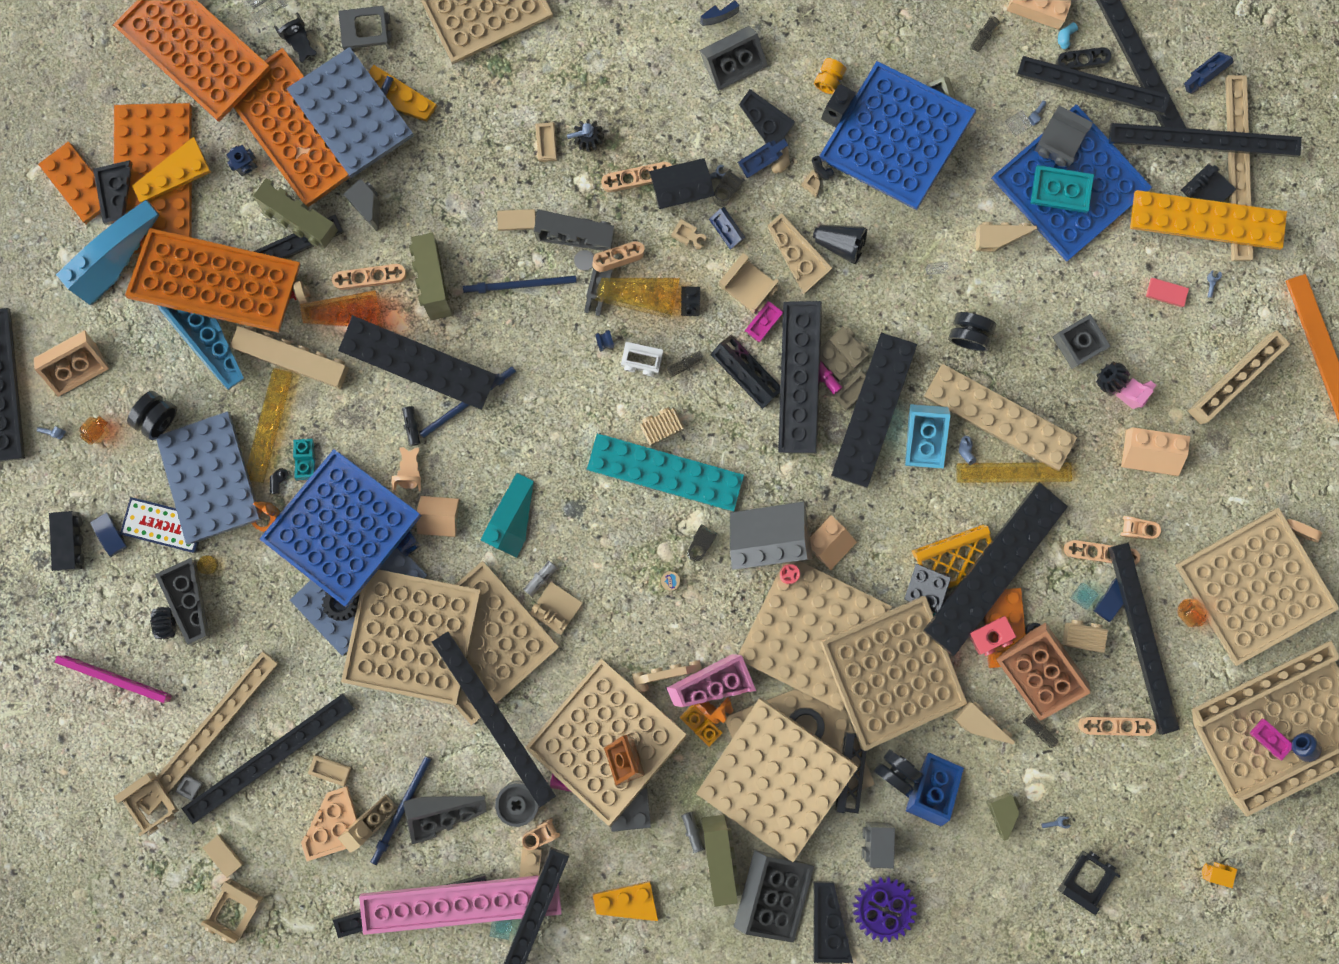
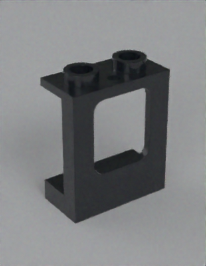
M1082 850L1057 890L1096 916L1100 910L1096 907L1114 877L1120 878L1121 875L1115 872L1117 868L1108 862L1105 865L1099 861L1100 857L1092 851L1086 853ZM1087 860L1092 861L1105 871L1104 876L1092 893L1086 891L1074 881Z

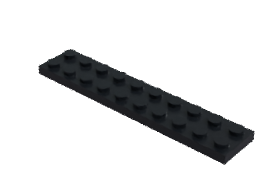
M1037 482L924 628L923 632L951 656H955L970 636V633L975 630L1068 506L1042 483Z

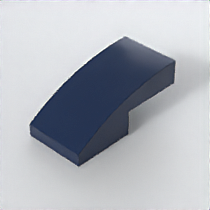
M736 0L732 1L722 10H719L715 5L701 15L700 24L708 26L723 22L739 13L740 5Z
M106 512L90 522L96 536L110 557L127 548L123 535L117 530L109 513Z
M1117 578L1113 579L1106 593L1101 596L1093 610L1108 622L1114 618L1123 605Z

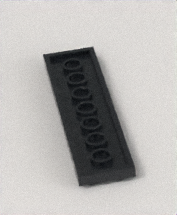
M821 301L783 302L778 453L817 454L822 327Z
M9 308L0 309V462L25 459L11 309Z
M354 315L351 317L338 350L346 355L481 410L485 405L497 375Z
M881 332L831 477L868 489L917 348L916 343Z

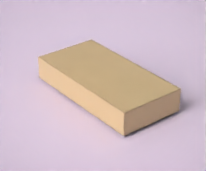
M554 122L535 124L538 161H557Z
M535 209L497 211L498 231L534 229L536 220Z
M314 755L308 774L345 787L352 767Z
M220 834L203 847L204 851L226 878L244 865Z

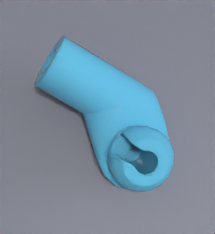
M1074 22L1063 28L1058 34V44L1062 49L1070 47V35L1078 30V26Z

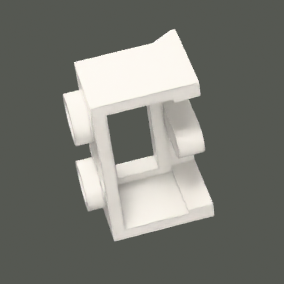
M626 342L621 367H624V370L635 373L638 370L643 371V375L654 377V374H659L663 350ZM632 352L655 357V366L628 361V353Z

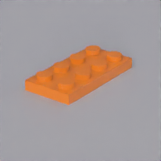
M70 142L65 143L38 164L85 224L101 213L94 172Z
M1021 588L1005 589L984 616V625L1006 616L1016 638L1012 639V644L1006 647L999 645L994 648V653L987 655L989 668L1001 667L996 658L1026 635ZM992 631L988 634V639L994 643L997 641L998 636Z

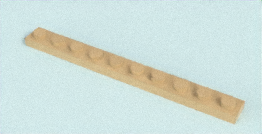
M1228 75L1225 78L1227 131L1249 133L1247 75ZM1228 152L1229 182L1236 188L1229 196V203L1251 206L1250 155ZM1231 243V261L1253 260V246Z
M265 651L258 656L157 775V778L168 794L279 665ZM152 791L140 799L137 805L149 816L162 803V800L155 791Z

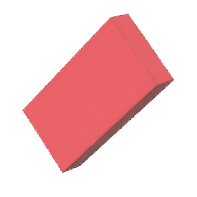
M1151 278L1146 297L1184 307L1189 288Z

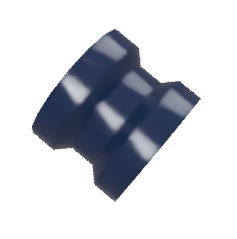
M606 330L603 334H595L600 352L606 348H615L610 330Z

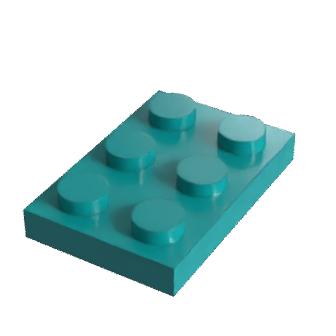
M1037 165L1030 204L1087 213L1089 211L1094 174Z

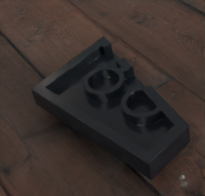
M749 89L739 103L740 108L765 143L775 140L776 144L779 143L795 124L794 120L751 89Z
M130 160L93 169L102 221L105 225L113 224L126 213L133 164Z

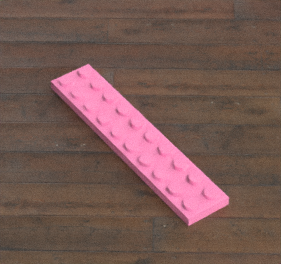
M539 876L362 893L359 896L363 935L522 919ZM559 883L545 916L561 915Z

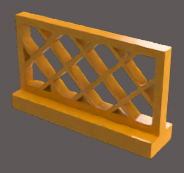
M982 524L912 550L914 558H916L917 564L923 566L922 561L931 559L935 561L931 570L935 571L938 563L947 567L945 573H949L950 569L959 572L956 580L950 581L948 586L950 588L958 585L964 578H961L962 574L966 575L964 570L968 562L975 563L970 561L973 551L976 550L983 553V551L975 548L978 541L985 538L987 546L991 543L989 535L991 533L989 527ZM962 546L971 548L967 558L957 555ZM946 552L953 554L948 565L940 562L942 555ZM956 556L965 560L961 570L952 567Z

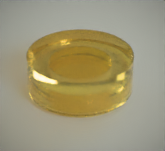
M210 555L201 557L197 563L198 570L206 575L215 573L219 566L218 560Z

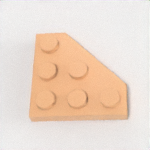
M348 786L326 794L307 834L301 842L306 861L347 849L338 837L358 819Z

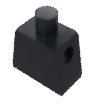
M839 84L827 103L821 120L836 128L855 98L856 93ZM830 111L835 112L837 116L832 115Z

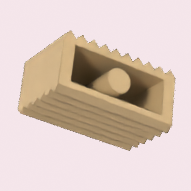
M664 408L659 411L660 415L654 418L651 415L642 420L643 423L640 424V427L650 447L685 429L675 408Z
M1072 620L1071 623H1065L1062 646L1104 653L1108 630L1102 629L1103 625L1091 623L1090 626H1084L1083 621Z

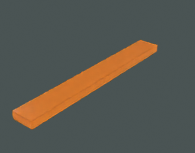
M1303 274L1288 279L1285 282L1339 422V360L1307 276Z

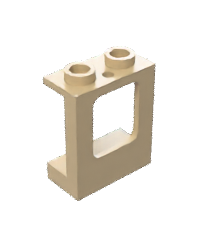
M154 772L145 774L114 796L117 803H124L142 830L139 836L146 833L148 836L159 829L157 827L162 822L167 824L175 818L174 814L179 811ZM155 791L167 807L168 813L153 824H150L137 803L150 792Z
M228 879L223 883L220 895L207 918L201 922V925L209 933H217L222 936V940L235 944L241 939L264 897L236 881ZM228 898L237 901L247 908L243 919L235 931L217 922V916Z

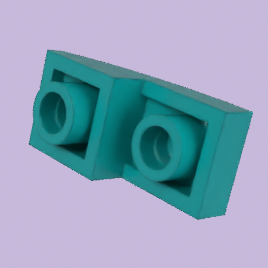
M313 438L293 440L294 478L296 481L308 480L315 472Z

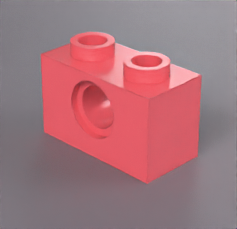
M1006 616L974 630L969 636L978 654L984 653L985 656L994 653V648L999 645L1006 647L1012 644V639L1016 638ZM992 631L998 636L997 641L994 643L988 639V634Z

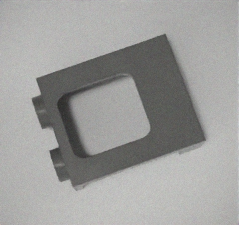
M384 6L338 11L343 50L350 47L353 51V48L386 45L387 49H390V42H393L391 30H388V24H391L389 12L385 11ZM381 16V35L357 37L355 19L357 17Z

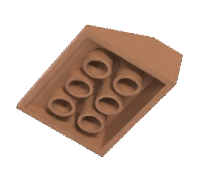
M1047 623L1027 633L996 658L999 665L1040 721L1091 693L1089 682Z

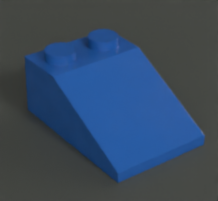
M927 753L920 770L924 776L919 783L914 784V790L910 794L906 812L940 827L950 821L964 768L934 754Z

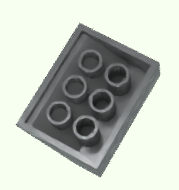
M805 501L731 512L730 556L732 570L813 559Z
M754 850L734 928L745 935L794 943L814 866L796 860L792 862L782 856Z

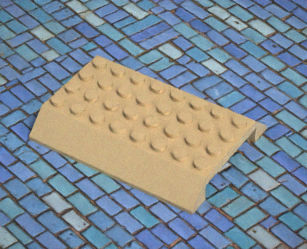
M1328 641L1192 708L1194 727L1229 796L1247 817L1339 771V668L1335 662L1339 659V655L1332 641ZM1261 719H1265L1291 743L1298 734L1308 733L1313 735L1321 744L1322 753L1315 761L1305 762L1300 760L1291 749L1283 760H1278L1250 732Z

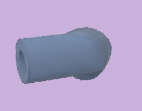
M964 436L960 442L959 453L969 465H972L976 462V458L971 453L973 442L971 437Z

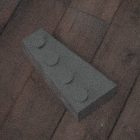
M537 209L534 234L537 241L600 251L612 248L615 231L614 225L606 221L595 222L586 218L581 219Z
M191 557L156 573L155 576L187 645L192 646L209 638L210 634L196 559Z

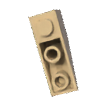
M983 222L976 228V251L995 252L1032 234L1037 229V226H1031L1030 223L1012 225V223L1005 222L1000 225H993L992 222Z
M967 701V704L952 718L969 733L1009 744L1015 743L1011 739L1013 735L1005 728L1001 730L997 726L998 722L991 715L987 717L982 712L984 709L976 702Z
M385 794L351 824L338 839L350 853L361 847L397 811L398 807Z

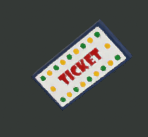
M130 497L120 531L121 535L192 553L197 552L199 542L190 545L185 543L176 508Z

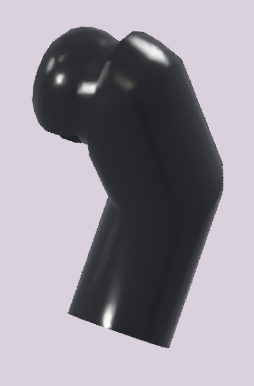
M819 156L812 158L814 170L824 180H830L829 178L834 177L835 174L832 168L825 170Z
M279 468L270 476V494H280V484L289 475L286 469Z

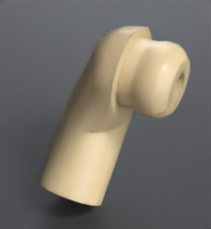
M788 147L781 150L783 155L780 156L776 163L772 164L771 169L774 173H782L790 165Z

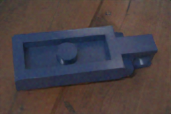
M1217 52L1191 72V77L1184 83L1186 92L1192 94L1199 90V87L1206 85L1234 63L1233 57Z
M786 139L777 144L773 140L737 163L745 176L749 178L779 159L783 155L781 150L789 146Z

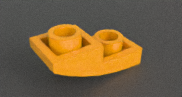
M691 705L680 716V719L708 747L722 734L695 705Z

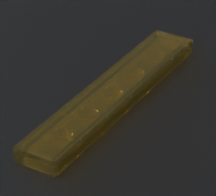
M276 368L272 370L246 467L251 481L264 484L292 380V372Z
M1064 462L1059 471L1044 463H974L972 465L957 463L956 481L957 483L1072 482V462Z

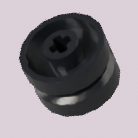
M957 312L953 321L956 328L951 329L948 337L949 342L969 350L989 351L992 342L989 336L994 334L996 322L978 314Z
M151 390L141 396L132 407L127 418V424L137 431L141 430L142 435L153 441L169 428L176 416L177 406L167 400L163 401L161 395Z
M889 749L884 756V760L892 767L889 769L884 764L879 763L874 772L905 796L909 797L914 789L912 785L905 781L906 778H909L914 783H919L924 775L914 768L915 765L903 756H898Z

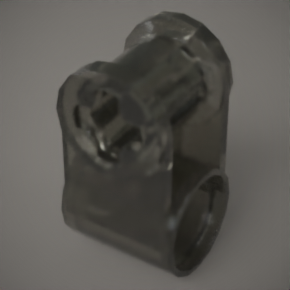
M731 169L726 172L714 191L713 201L716 206H727L745 182L744 178L741 179L733 174ZM724 193L727 198L720 199L717 195Z
M701 524L688 549V558L693 562L702 560L718 533ZM696 548H699V553L701 554V556L697 555V557H693V552L691 550H696Z

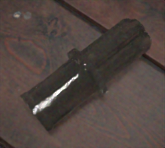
M990 16L983 28L978 30V35L971 44L972 50L979 52L986 41L991 39V34L1000 23L996 17Z
M699 350L686 358L682 357V360L668 366L667 371L673 377L685 370L690 371V368L704 362L705 359Z
M1029 714L1023 720V724L1035 733L1034 736L1039 737L1049 748L1057 745L1058 739L1046 729V725H1042L1032 714Z

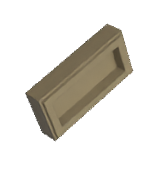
M862 371L833 397L846 411L858 400L866 377Z

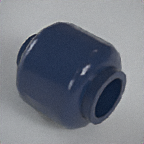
M1301 733L1292 740V751L1300 760L1312 762L1320 757L1322 747L1313 735Z

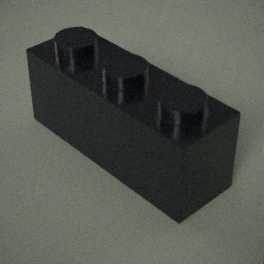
M79 512L49 513L52 571L82 569L84 564V556L81 553L83 536L80 534L82 517L79 515Z

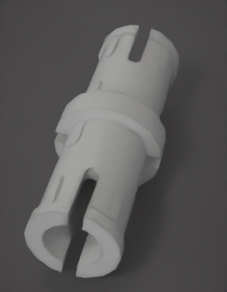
M548 561L538 573L534 574L535 577L523 590L533 597L543 584L546 585L549 577L558 568Z

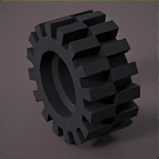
M325 592V597L322 598L323 611L333 620H348L355 616L359 596L354 599L348 608L339 611L334 607L335 598Z

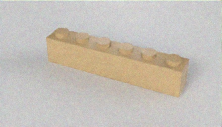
M247 325L244 328L237 327L230 344V348L335 388H342L349 370L344 365V361L334 358L333 361L329 360L327 355L316 351V354L310 353L309 348L298 345V348L291 346L292 342L283 338L280 341L273 339L274 335L266 332L262 334L256 333L255 328Z
M1277 330L1268 334L1187 411L1200 425L1209 422L1280 355L1290 343Z

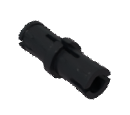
M414 406L402 408L405 423L403 426L407 433L408 445L421 444L418 434L419 424L416 422Z

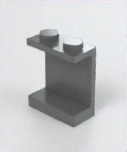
M1059 105L1054 111L1034 151L1038 152L1043 158L1054 160L1058 166L1068 168L1073 163L1074 156L1093 122Z

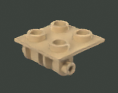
M550 582L537 603L532 607L530 614L562 635L582 605V602Z

